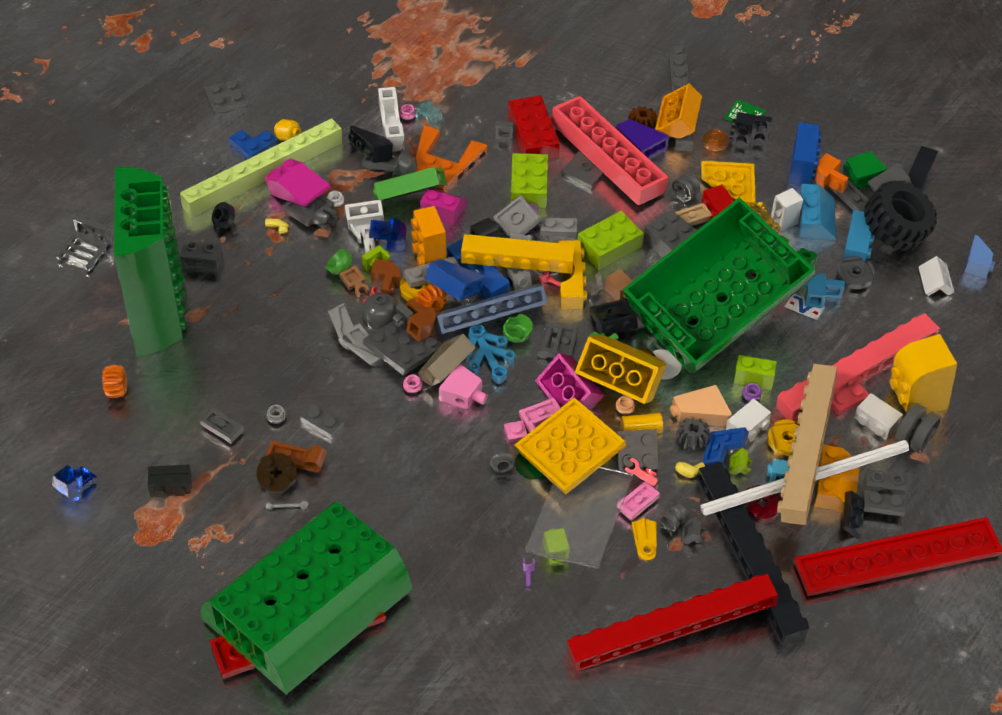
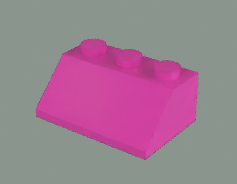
M558 353L535 381L549 399L555 398L560 408L571 399L576 398L588 410H592L604 396L592 380L574 373L578 363L572 356Z

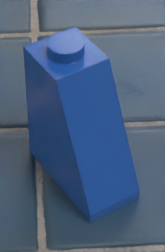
M443 259L430 262L425 276L426 280L459 301L480 293L486 278L482 274Z

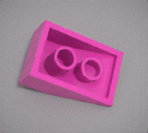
M293 159L284 161L281 166L272 170L270 174L264 177L271 195L304 207L330 188V184L302 162Z

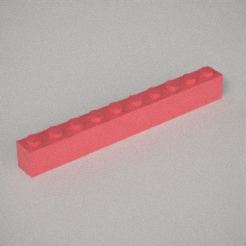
M924 313L919 317H913L910 322L904 325H899L894 331L885 333L880 339L871 341L864 348L855 350L848 357H842L837 363L832 365L837 366V381L834 394L857 382L861 383L893 365L894 357L901 348L909 343L938 335L940 327ZM807 380L798 382L793 388L787 391L784 390L778 395L776 408L787 420L795 421L798 419L799 412H803L801 410L802 398L806 399L804 389L805 385H809Z

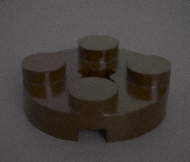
M272 453L261 458L256 476L259 484L266 491L273 494H281L288 491L292 484H295L298 470L289 456L283 453ZM275 469L282 471L278 478H275L272 474Z

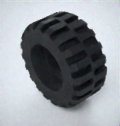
M896 180L885 182L865 204L864 217L866 218V225H869L870 232L876 235L875 238L883 241V244L886 246L890 245L893 249H900L901 251L916 249L934 231L937 224L936 209H933L932 201L930 202L928 200L929 197L923 194L922 190L918 187H913L911 183L906 184L905 181Z

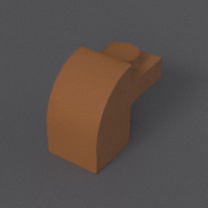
M375 259L371 271L372 284L382 286L381 293L394 295L395 289H400V269L391 261Z
M414 299L407 301L406 307L414 315L409 317L406 332L420 342L431 336L436 320V312L432 307L425 309Z

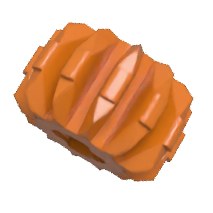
M428 284L426 288L422 287V291L418 292V297L414 299L425 309L432 307L438 313L441 308H445L444 304L447 302V295L439 287Z
M121 365L106 366L103 370L104 394L108 397H123L127 392V373Z

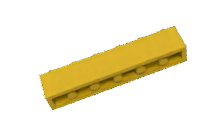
M464 234L461 263L572 274L575 245Z

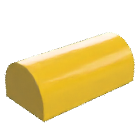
M661 413L621 416L622 430L657 429V434L663 433Z

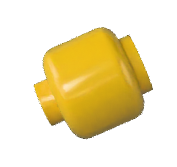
M281 119L276 123L274 133L277 139L286 141L301 134V129L298 122Z

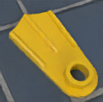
M643 517L638 521L632 522L631 525L638 556L643 560L649 561L656 556L657 521H651ZM649 549L651 552L646 553L644 550Z

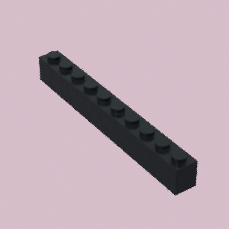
M721 462L699 468L697 481L708 502L738 493L737 486L732 484L729 471L726 468L724 469ZM744 503L714 513L748 580L756 575H769L778 594L777 605L763 610L782 647L806 639L809 623L806 618L802 617L799 604L796 600H793L790 587L787 583H784L781 570L774 564L772 553L764 545V538L761 533H758L753 517L749 516L746 504Z

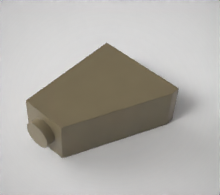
M464 334L443 342L418 373L425 383L430 386L436 385L446 378L476 347Z

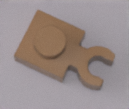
M356 265L340 273L339 277L348 290L355 289V296L358 299L361 298V293L359 292L361 290L369 294V287L363 284L365 283V278Z

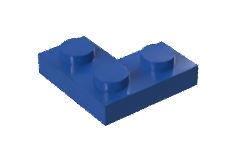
M240 130L229 137V143L249 159L276 146L278 139L267 130L255 138H252L244 130Z
M746 427L711 432L702 461L704 465L708 466L721 462L723 465L727 450L745 448L749 431Z

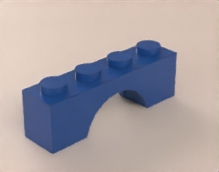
M463 239L447 247V258L454 256L461 267L476 271L486 277L480 292L485 299L509 292L510 282L507 277L498 271L496 266L461 263Z

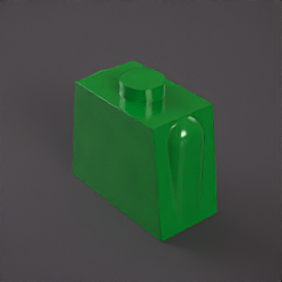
M872 151L846 158V162L843 165V170L846 176L849 177L848 180L857 189L868 187L869 180L887 170Z

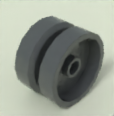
M915 403L902 420L896 432L895 440L897 442L906 440L907 443L910 442V449L921 454L934 437L942 416L935 412H930L926 415V407Z

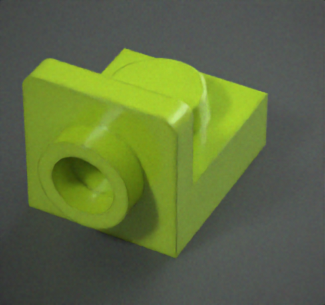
M378 245L362 255V267L369 271L372 269L375 259L391 261V255L389 251L384 250Z

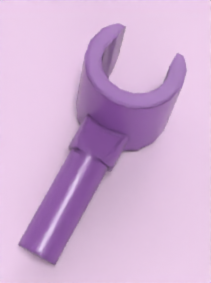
M525 558L523 559L522 568L526 574L527 588L531 587V575L535 570L534 558L531 564H527Z

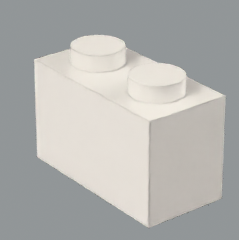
M791 188L775 196L770 221L780 232L798 224L803 203L801 195Z
M870 393L857 407L854 419L874 431L876 435L887 440L900 426L903 414Z
M753 398L727 420L726 430L746 427L749 431L746 443L748 441L751 442L755 439L758 432L768 428L771 412Z

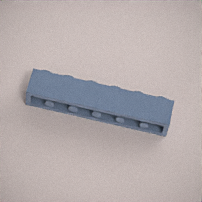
M536 284L436 313L434 324L436 332L444 334L548 304L544 286Z

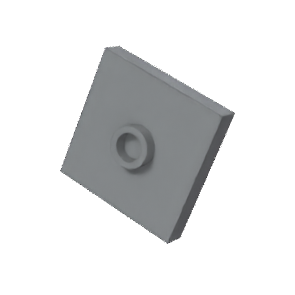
M521 195L493 217L509 238L511 233L525 235L542 221Z

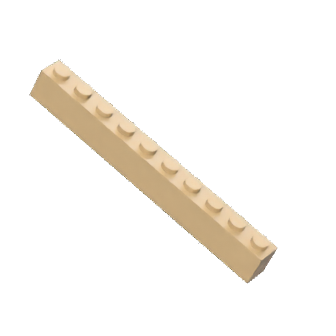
M813 364L812 371H808L807 383L809 385H805L804 389L806 399L802 398L801 410L803 412H799L798 424L800 426L795 428L794 438L796 441H792L791 446L793 456L789 455L788 468L790 470L785 472L784 482L786 486L782 485L781 490L783 501L779 500L777 513H781V522L806 525L837 381V366Z

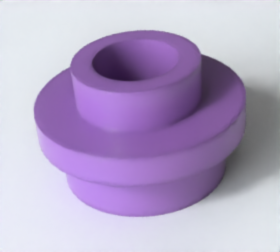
M749 383L743 388L742 395L747 401H751L753 398L758 401L761 398L762 391L757 384Z

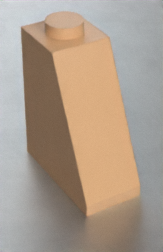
M717 385L675 396L670 406L672 416H676L679 423L683 422L685 418L691 420L694 417L697 421L702 419V423H707L708 426L726 427L727 420L732 417V413Z

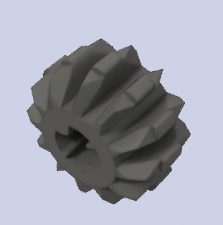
M694 417L691 420L685 418L683 422L679 423L676 436L679 444H684L685 449L691 447L694 451L695 447L701 449L703 445L708 443L710 429H708L707 423H702V419L697 421Z

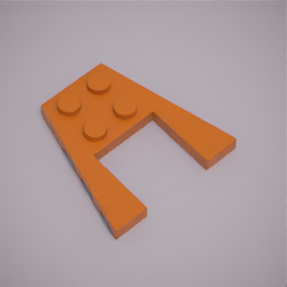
M424 125L416 154L417 168L415 172L432 167L444 168L448 185L434 189L445 191L458 179L459 174L464 173L472 162L475 163L483 152H487L488 145L471 140L459 162H452L428 154L440 136V130Z

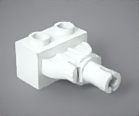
M381 200L345 205L348 232L352 231L357 237L358 243H362L361 236L363 237L365 253L375 248L374 235L376 241H378L381 228L384 227Z

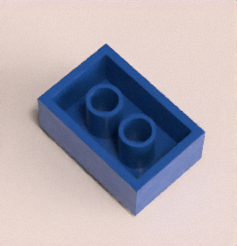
M798 123L789 184L801 186V184H811V180L815 181L816 170L814 168H817L819 164V158L816 155L819 156L821 145H818V143H821L822 133L819 132L820 125Z

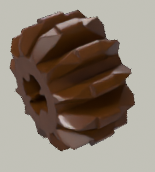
M638 106V108H633L628 115L630 120L653 129L656 127L657 115L652 108L648 109L646 106Z

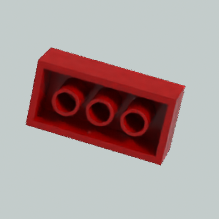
M542 95L509 100L508 118L510 122H513V132L521 154H548V160L559 158L560 143Z

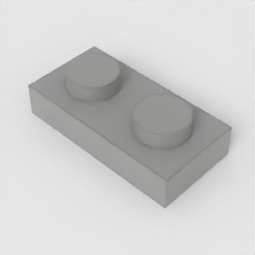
M541 218L540 236H577V219Z

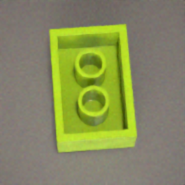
M513 153L511 202L521 195L527 203H534L537 208H546L548 154Z
M619 211L579 232L577 240H581L584 256L599 271L642 248L644 233L622 211Z

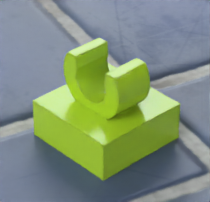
M741 448L730 456L728 469L730 474L735 476L741 472L746 475L751 472V469L747 466L752 463V460L748 458L747 450Z

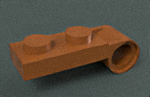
M272 440L265 455L283 453L293 460L297 469L320 472L326 459L327 451L317 445L311 446L309 450Z

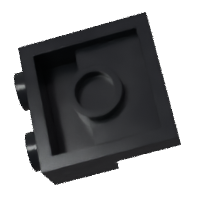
M737 112V117L732 120L731 129H734V131L730 132L729 141L732 142V147L749 149L750 144L767 147L772 117Z
M625 299L589 307L590 315L596 322V329L600 334L604 333L606 337H610L614 333L632 332L638 329L637 314Z

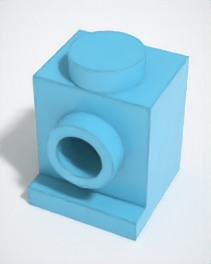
M773 460L772 464L767 465V476H770V482L784 478L786 470H790L788 468V461Z

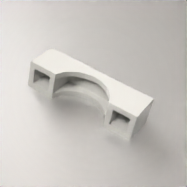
M395 87L378 88V102L384 137L393 143L392 152L401 151L404 133L399 119Z

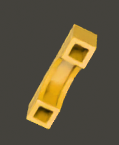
M559 240L558 243L575 245L572 277L567 281L561 282L560 307L561 309H583V302L587 301V290H583V287H586V276H583V273H585V262H582V259H584V248H581V240Z

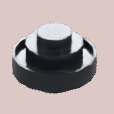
M226 202L217 204L211 217L213 225L220 229L230 227L235 219L234 207Z

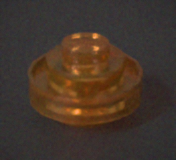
M709 130L703 136V146L713 152L723 151L728 145V135L721 130Z

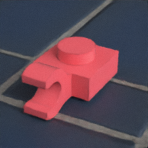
M631 458L630 461L635 463V468L629 469L626 467V472L636 475L652 486H656L659 480L656 477L657 473L649 468H646V470L641 469L639 461Z

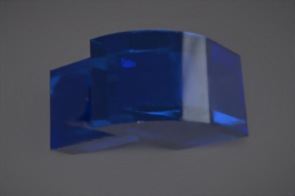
M389 217V222L371 220L369 238L387 240L386 250L405 252L407 228L402 221L393 217Z
M67 465L53 475L54 490L71 501L81 499L82 492L97 482V476L83 466L74 470Z

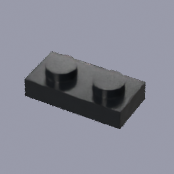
M849 491L845 492L843 529L856 537L862 535L864 499L855 492Z

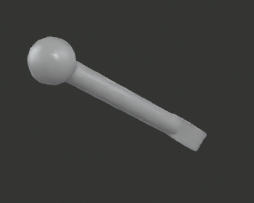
M307 501L291 504L266 503V509L268 510L300 507L306 510L308 508Z

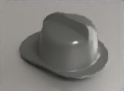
M404 141L401 154L394 168L393 178L414 173L417 168L416 159L403 150Z

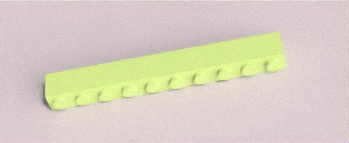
M331 118L180 192L182 207L193 218L215 207L217 204L225 202L265 182L264 177L288 159L304 163L342 144V129Z

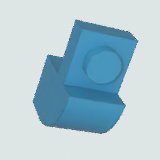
M824 273L815 275L807 284L805 306L823 308L826 297L842 299L845 281L826 279V274Z

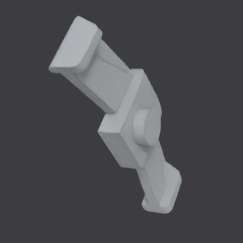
M344 303L328 311L338 334V341L343 348L353 351L372 367L385 362L363 345V339L369 336V334L360 323L353 326Z

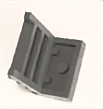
M77 214L73 218L76 232L61 249L56 258L59 260L62 257L86 265L85 270H89L95 266V261L101 258L102 252H106V247L112 244L108 225ZM74 242L96 249L97 252L74 244ZM70 249L72 251L91 257V259L85 258L83 256L77 255L67 250Z

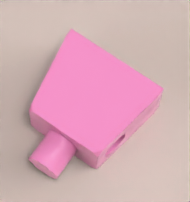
M461 364L450 373L439 387L440 401L464 409H469L474 401L484 405L488 398V394L482 392L481 378Z

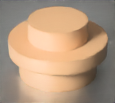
M622 396L616 401V410L621 414H630L635 409L633 399L628 396Z

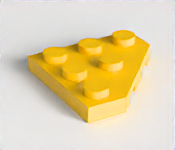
M701 161L702 180L711 187L723 184L734 201L740 197L747 205L755 207L754 164Z

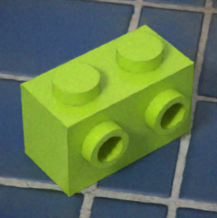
M738 355L733 384L746 386L749 383H755L761 389L772 390L777 361Z

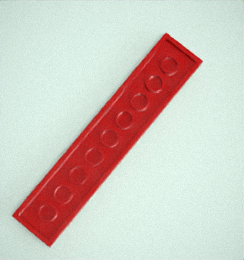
M988 517L797 556L794 559V563L807 595L812 596L1002 555V546Z

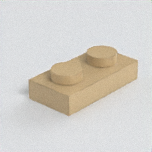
M704 203L675 212L691 226L712 219V214Z

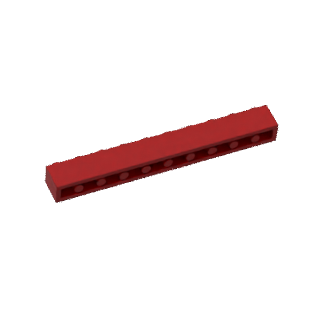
M768 574L756 575L750 580L738 581L729 587L717 588L711 591V593L696 595L690 600L678 601L663 609L656 608L651 613L636 615L624 622L618 621L611 626L596 628L584 635H575L567 640L568 651L576 672L775 606L777 605L778 594Z

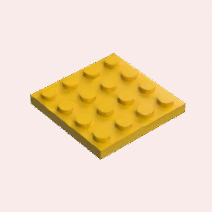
M573 398L514 446L522 456L566 495L626 446V442L576 398Z

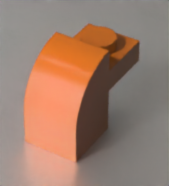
M827 153L819 160L815 175L817 185H820L822 188L829 186L840 193L846 190L849 177L839 173L840 160Z

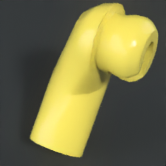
M265 219L266 228H279L280 234L288 233L289 224L281 219Z
M678 462L675 469L679 474L687 478H693L698 475L699 468L705 467L703 462L694 466L686 462Z

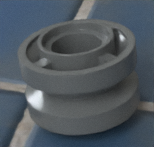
M689 173L682 174L672 183L676 196L685 202L691 200L700 192L699 182Z

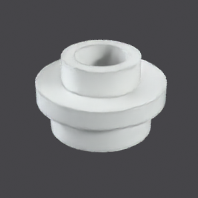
M331 191L326 197L333 202L334 207H339L344 203V196L339 191Z

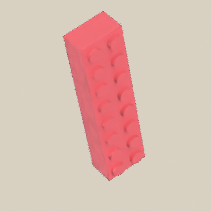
M581 96L553 107L551 116L553 126L638 206L666 192L669 177Z

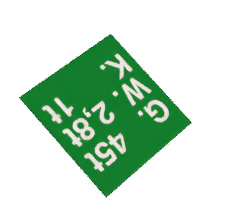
M737 99L724 119L732 122L733 119H736L737 112L763 116L766 110Z

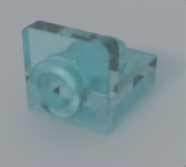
M427 100L415 108V118L419 122L426 117L429 122L438 126L442 123V110Z

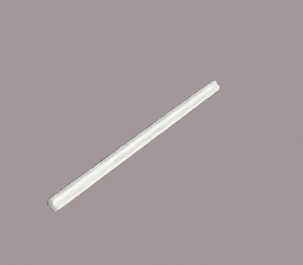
M902 440L818 467L816 480L907 452L909 445L906 440ZM784 478L703 503L701 504V511L706 516L781 492L782 485L786 486Z

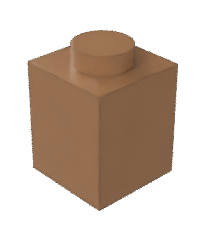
M619 269L606 277L605 290L616 300L626 299L623 288L633 280Z

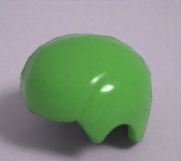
M341 248L328 261L325 268L333 275H340L341 272L351 267L352 255L346 249Z
M519 314L514 318L509 317L503 325V334L507 340L517 344L527 341L533 331V322L524 314Z

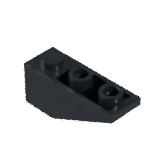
M350 126L349 142L372 163L392 160L393 143L386 137Z

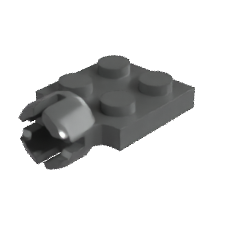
M323 195L318 196L305 207L290 201L282 206L285 213L308 227L312 224H317L325 230H330V226L334 227L338 221L337 212L332 209L334 208L333 202Z

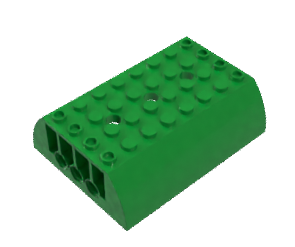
M115 167L114 258L136 356L161 351L182 338V330L186 329L185 318H183V315H185V304H182L183 300H185V292L181 288L185 286L184 275H181L183 273L182 263H178L180 262L179 250L176 251L178 249L177 238H174L176 237L175 225H171L173 224V213L169 212L171 211L170 199H166L169 197L168 186H164L162 177L150 171L133 167Z
M739 197L623 288V292L640 322L689 373L694 374L815 277V269ZM749 273L756 274L754 279H748L746 276ZM720 296L727 297L725 302L717 301ZM691 319L698 320L696 325L688 324Z
M336 501L327 506L203 603L201 606V618L287 695L371 625L374 619L383 612L385 613L412 590V583L406 566L396 548ZM337 549L339 553L331 554L330 551ZM302 574L309 576L307 579H298ZM269 600L276 601V603L272 606H267L265 604Z

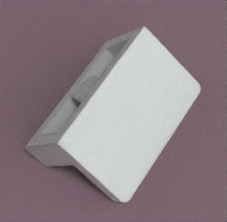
M936 256L919 266L926 295L929 296L938 290H942L947 295L954 293L948 266L939 257Z

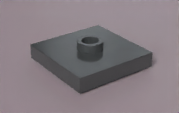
M579 151L564 167L561 175L592 189L604 173Z

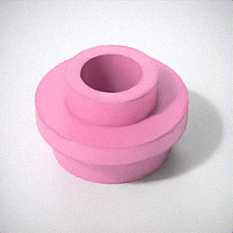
M404 104L399 110V116L402 119L411 120L416 116V109L411 104Z
M409 375L403 382V388L409 393H417L422 389V380L417 375Z

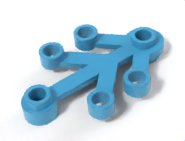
M481 324L472 325L468 329L469 341L474 346L478 343L480 348L473 361L469 363L468 370L478 374L480 363L485 356L492 369V379L497 383H502L507 378V369L504 366L498 365L493 354L503 357L507 363H512L515 361V352L504 350L508 345L506 337L487 333ZM486 340L496 343L497 347L487 344ZM473 351L464 360L472 359Z

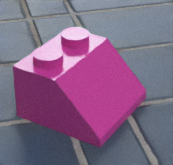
M427 189L420 203L421 209L435 206L441 222L454 226L468 199L438 189Z

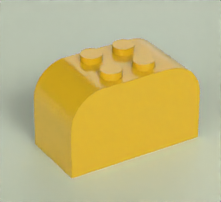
M941 334L909 343L901 348L894 357L893 367L891 368L892 376L889 382L905 412L907 413L915 403L926 407V414L948 409L957 362Z
M594 335L588 337L574 373L646 404L653 401L667 364L650 354L603 335Z

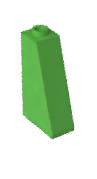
M432 167L374 183L375 188H373V192L378 200L385 201L448 184L444 168Z

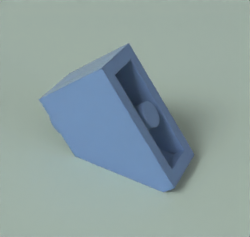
M978 235L974 236L965 273L987 278L988 272L993 271L995 261H992L993 252Z

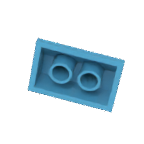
M801 184L799 194L803 199L799 217V238L836 240L834 197L820 185Z

